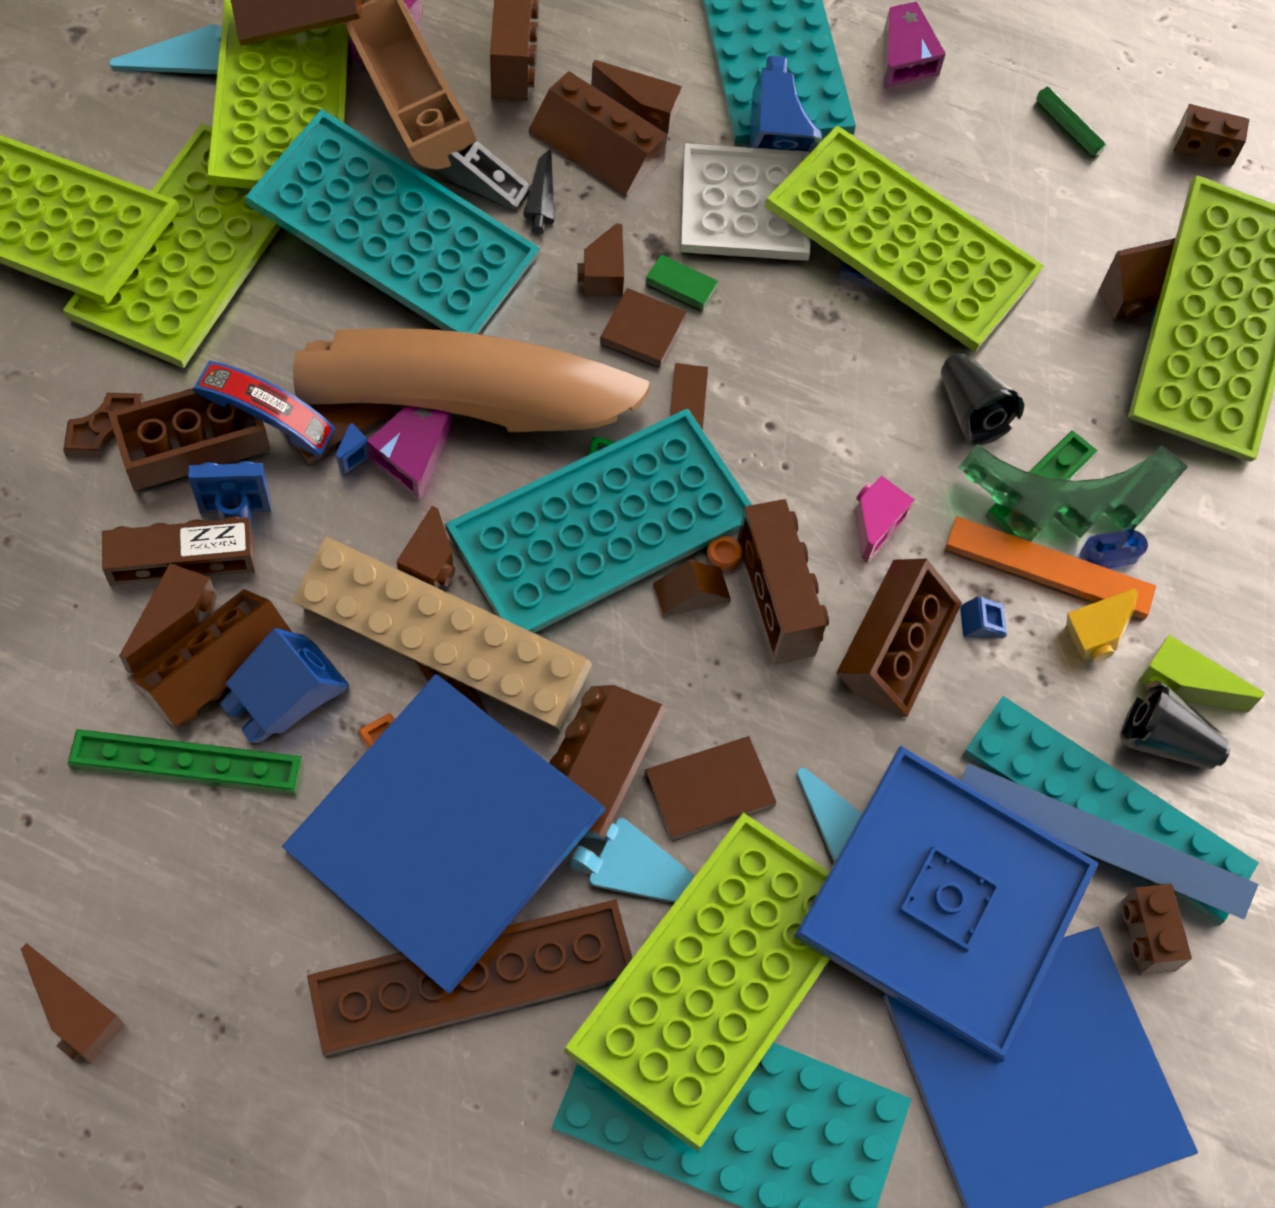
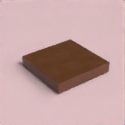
M627 288L600 336V344L661 367L686 319L687 311Z

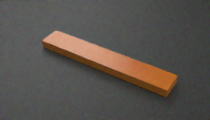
M956 516L945 550L1095 603L1136 588L1138 597L1132 616L1144 620L1149 615L1157 586Z

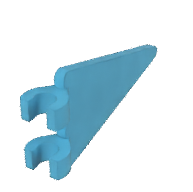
M212 24L113 58L109 62L112 69L129 71L217 74L222 25L218 28V25Z
M800 768L797 772L798 781L835 863L862 813L806 768Z
M624 818L618 819L616 824L612 822L604 839L595 838L607 841L600 857L590 850L578 846L570 864L571 868L581 873L590 874L589 883L593 887L670 903L677 901L695 877L694 874Z

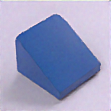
M353 423L348 426L336 453L339 471L342 475L347 474L369 458L367 438Z
M977 596L961 605L964 636L971 638L1007 637L1004 604Z

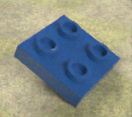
M243 461L238 464L207 462L201 465H189L188 478L200 514H218L220 520L229 516L249 517V520H251L252 512H271L272 500L263 463ZM238 505L235 509H227L230 506Z

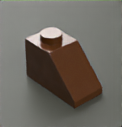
M616 223L584 249L583 263H577V283H583L584 296H623L624 253L622 224Z
M431 506L396 563L398 570L440 589L442 585L447 586L451 582L455 573V567L453 566L452 549L439 510Z

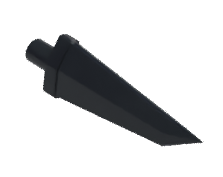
M551 148L538 159L523 212L525 218L532 220L531 232L535 235L544 233L545 224H554L555 222Z

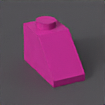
M882 475L873 485L867 483L856 498L859 501L855 518L862 558L867 562L908 517L915 500Z

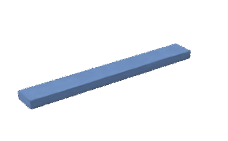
M967 764L961 779L963 783L1069 846L1160 885L1172 883L1175 891L1245 920L1259 886L1258 883L979 767Z

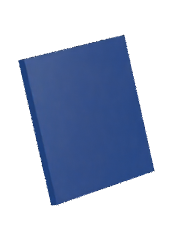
M435 674L282 847L450 994L606 809L492 717Z
M900 745L794 937L1001 1063L1005 1061L1099 863Z
M1099 926L1063 937L1005 1061L1001 1063L890 995L885 994L883 997L964 1208H1044L1198 1153Z

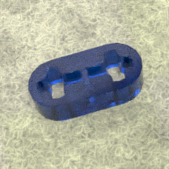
M1134 529L1091 536L1085 542L1081 549L1080 557L1082 560L1108 569L1132 565L1141 560L1147 551L1148 541L1141 532ZM1128 542L1130 547H1136L1137 549L1133 552L1130 547H1122ZM1096 548L1097 552H1105V554L1100 558L1098 553L1091 552L1092 549Z

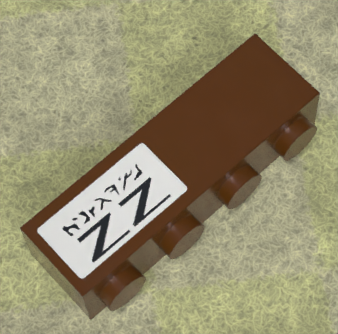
M229 516L223 520L214 521L195 519L180 524L154 523L147 527L131 528L119 526L113 530H103L102 570L109 586L160 581L170 563L205 576L255 572L254 535L249 517Z

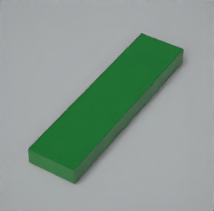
M1071 430L987 511L985 516L1002 531L1014 536L1095 457L1098 450Z

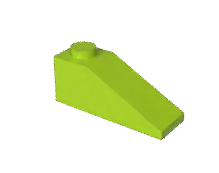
M1170 634L1157 649L1138 680L1146 686L1155 680L1168 685L1187 703L1249 712L1265 694L1262 690Z

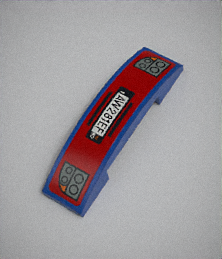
M209 360L192 390L224 408L227 403H230L291 436L288 442L318 458L321 457L335 430V427L320 413L291 393L254 374L223 363Z

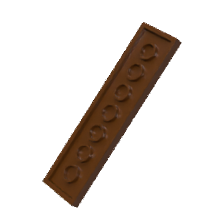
M617 899L507 926L450 994L402 952L307 975L321 1050L323 1057L609 985L610 982L617 980L632 960V954Z

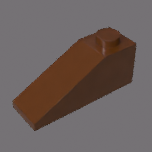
M598 60L593 61L591 79L593 87L664 133H669L680 108L682 86Z
M171 563L169 564L119 655L127 672H136L199 624L205 613L208 614L212 611L217 595L210 577Z
M25 943L21 948L22 955L49 1026L61 1039L56 1047L74 1062L79 1056H82L91 1064L125 1024L115 1013L29 944Z

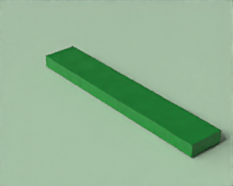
M76 729L67 764L70 769L296 796L303 759L302 756Z

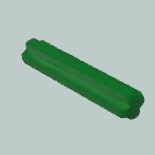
M1046 86L1038 92L1036 100L1092 156L1096 157L1104 151L1106 142L1051 87Z

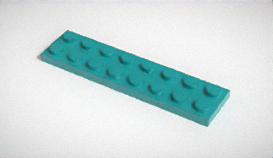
M1005 696L1001 697L963 753L965 757L988 772L1248 880L1259 864L1255 859ZM1174 890L1177 898L1218 925H1221L1227 919L1229 913Z

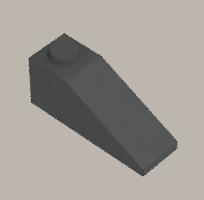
M478 141L461 151L447 155L451 166L436 169L451 182L512 210L517 208L531 187L528 182Z

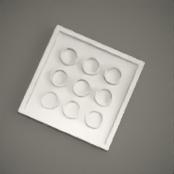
M685 143L680 252L808 261L810 238L764 207L771 193L809 155V152Z

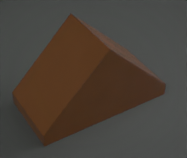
M691 559L653 583V589L662 617L731 601L721 568Z

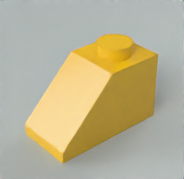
M1136 588L1067 613L1066 627L1083 662L1091 659L1095 662L1105 660L1117 650L1136 607L1138 597Z

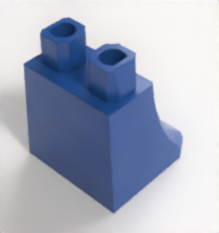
M768 56L766 67L762 68L761 74L752 90L749 148L806 151L810 154L821 141L822 132L810 120L800 103L796 92L794 74L786 72L787 58Z
M274 628L226 682L231 690L220 704L229 715L235 718H240L248 711L252 718L242 727V732L249 741L261 743L273 733L283 734L311 711L342 694L348 689L349 684L310 638L305 635Z

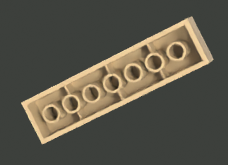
M327 536L324 537L292 602L313 614L414 662L420 663L560 731L592 667V663L588 658Z

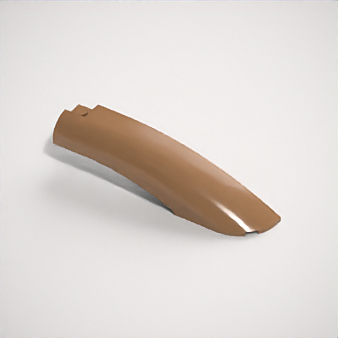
M363 0L360 19L344 22L343 24L413 159L421 166L430 169H442L451 166L447 155L461 151L477 142L468 118L438 68L404 0Z
M379 328L337 330L332 342L325 340L307 342L303 351H296L293 364L295 395L307 405L377 403L422 407L470 416L506 426L507 432L585 430L605 426L618 421V415L623 414L626 410L635 411L644 402L650 389V382L645 379L574 354L500 337L430 329Z

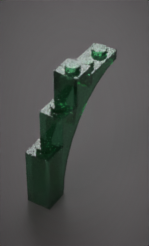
M977 444L958 468L965 473L970 481L979 484L991 494L998 504L1005 506L1011 511L1004 521L1010 525L1015 534L1031 542L1053 516L1061 522L1066 530L1073 532L1079 538L1090 529L1103 513L1108 515L1114 524L1125 529L1130 534L1146 518L1188 466L1161 445L1144 461L1118 474L1101 479L1079 481L1053 479L1023 471L1000 460Z

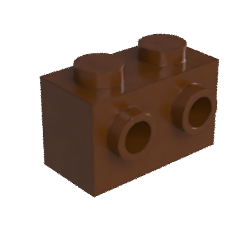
M1189 104L1177 128L1173 151L1233 166L1246 143L1250 119Z
M1172 883L1135 887L1121 902L1123 917L1127 923L1132 942V953L1137 962L1140 975L1179 970L1192 959Z

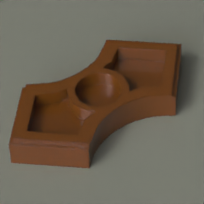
M107 392L103 403L93 413L82 418L69 419L63 447L65 456L101 458L105 446L115 437L108 412L144 402L143 394Z

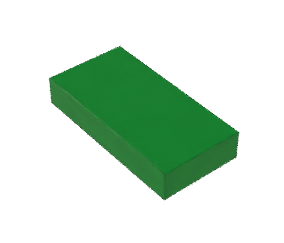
M662 254L646 276L645 284L702 311L718 287L717 280Z

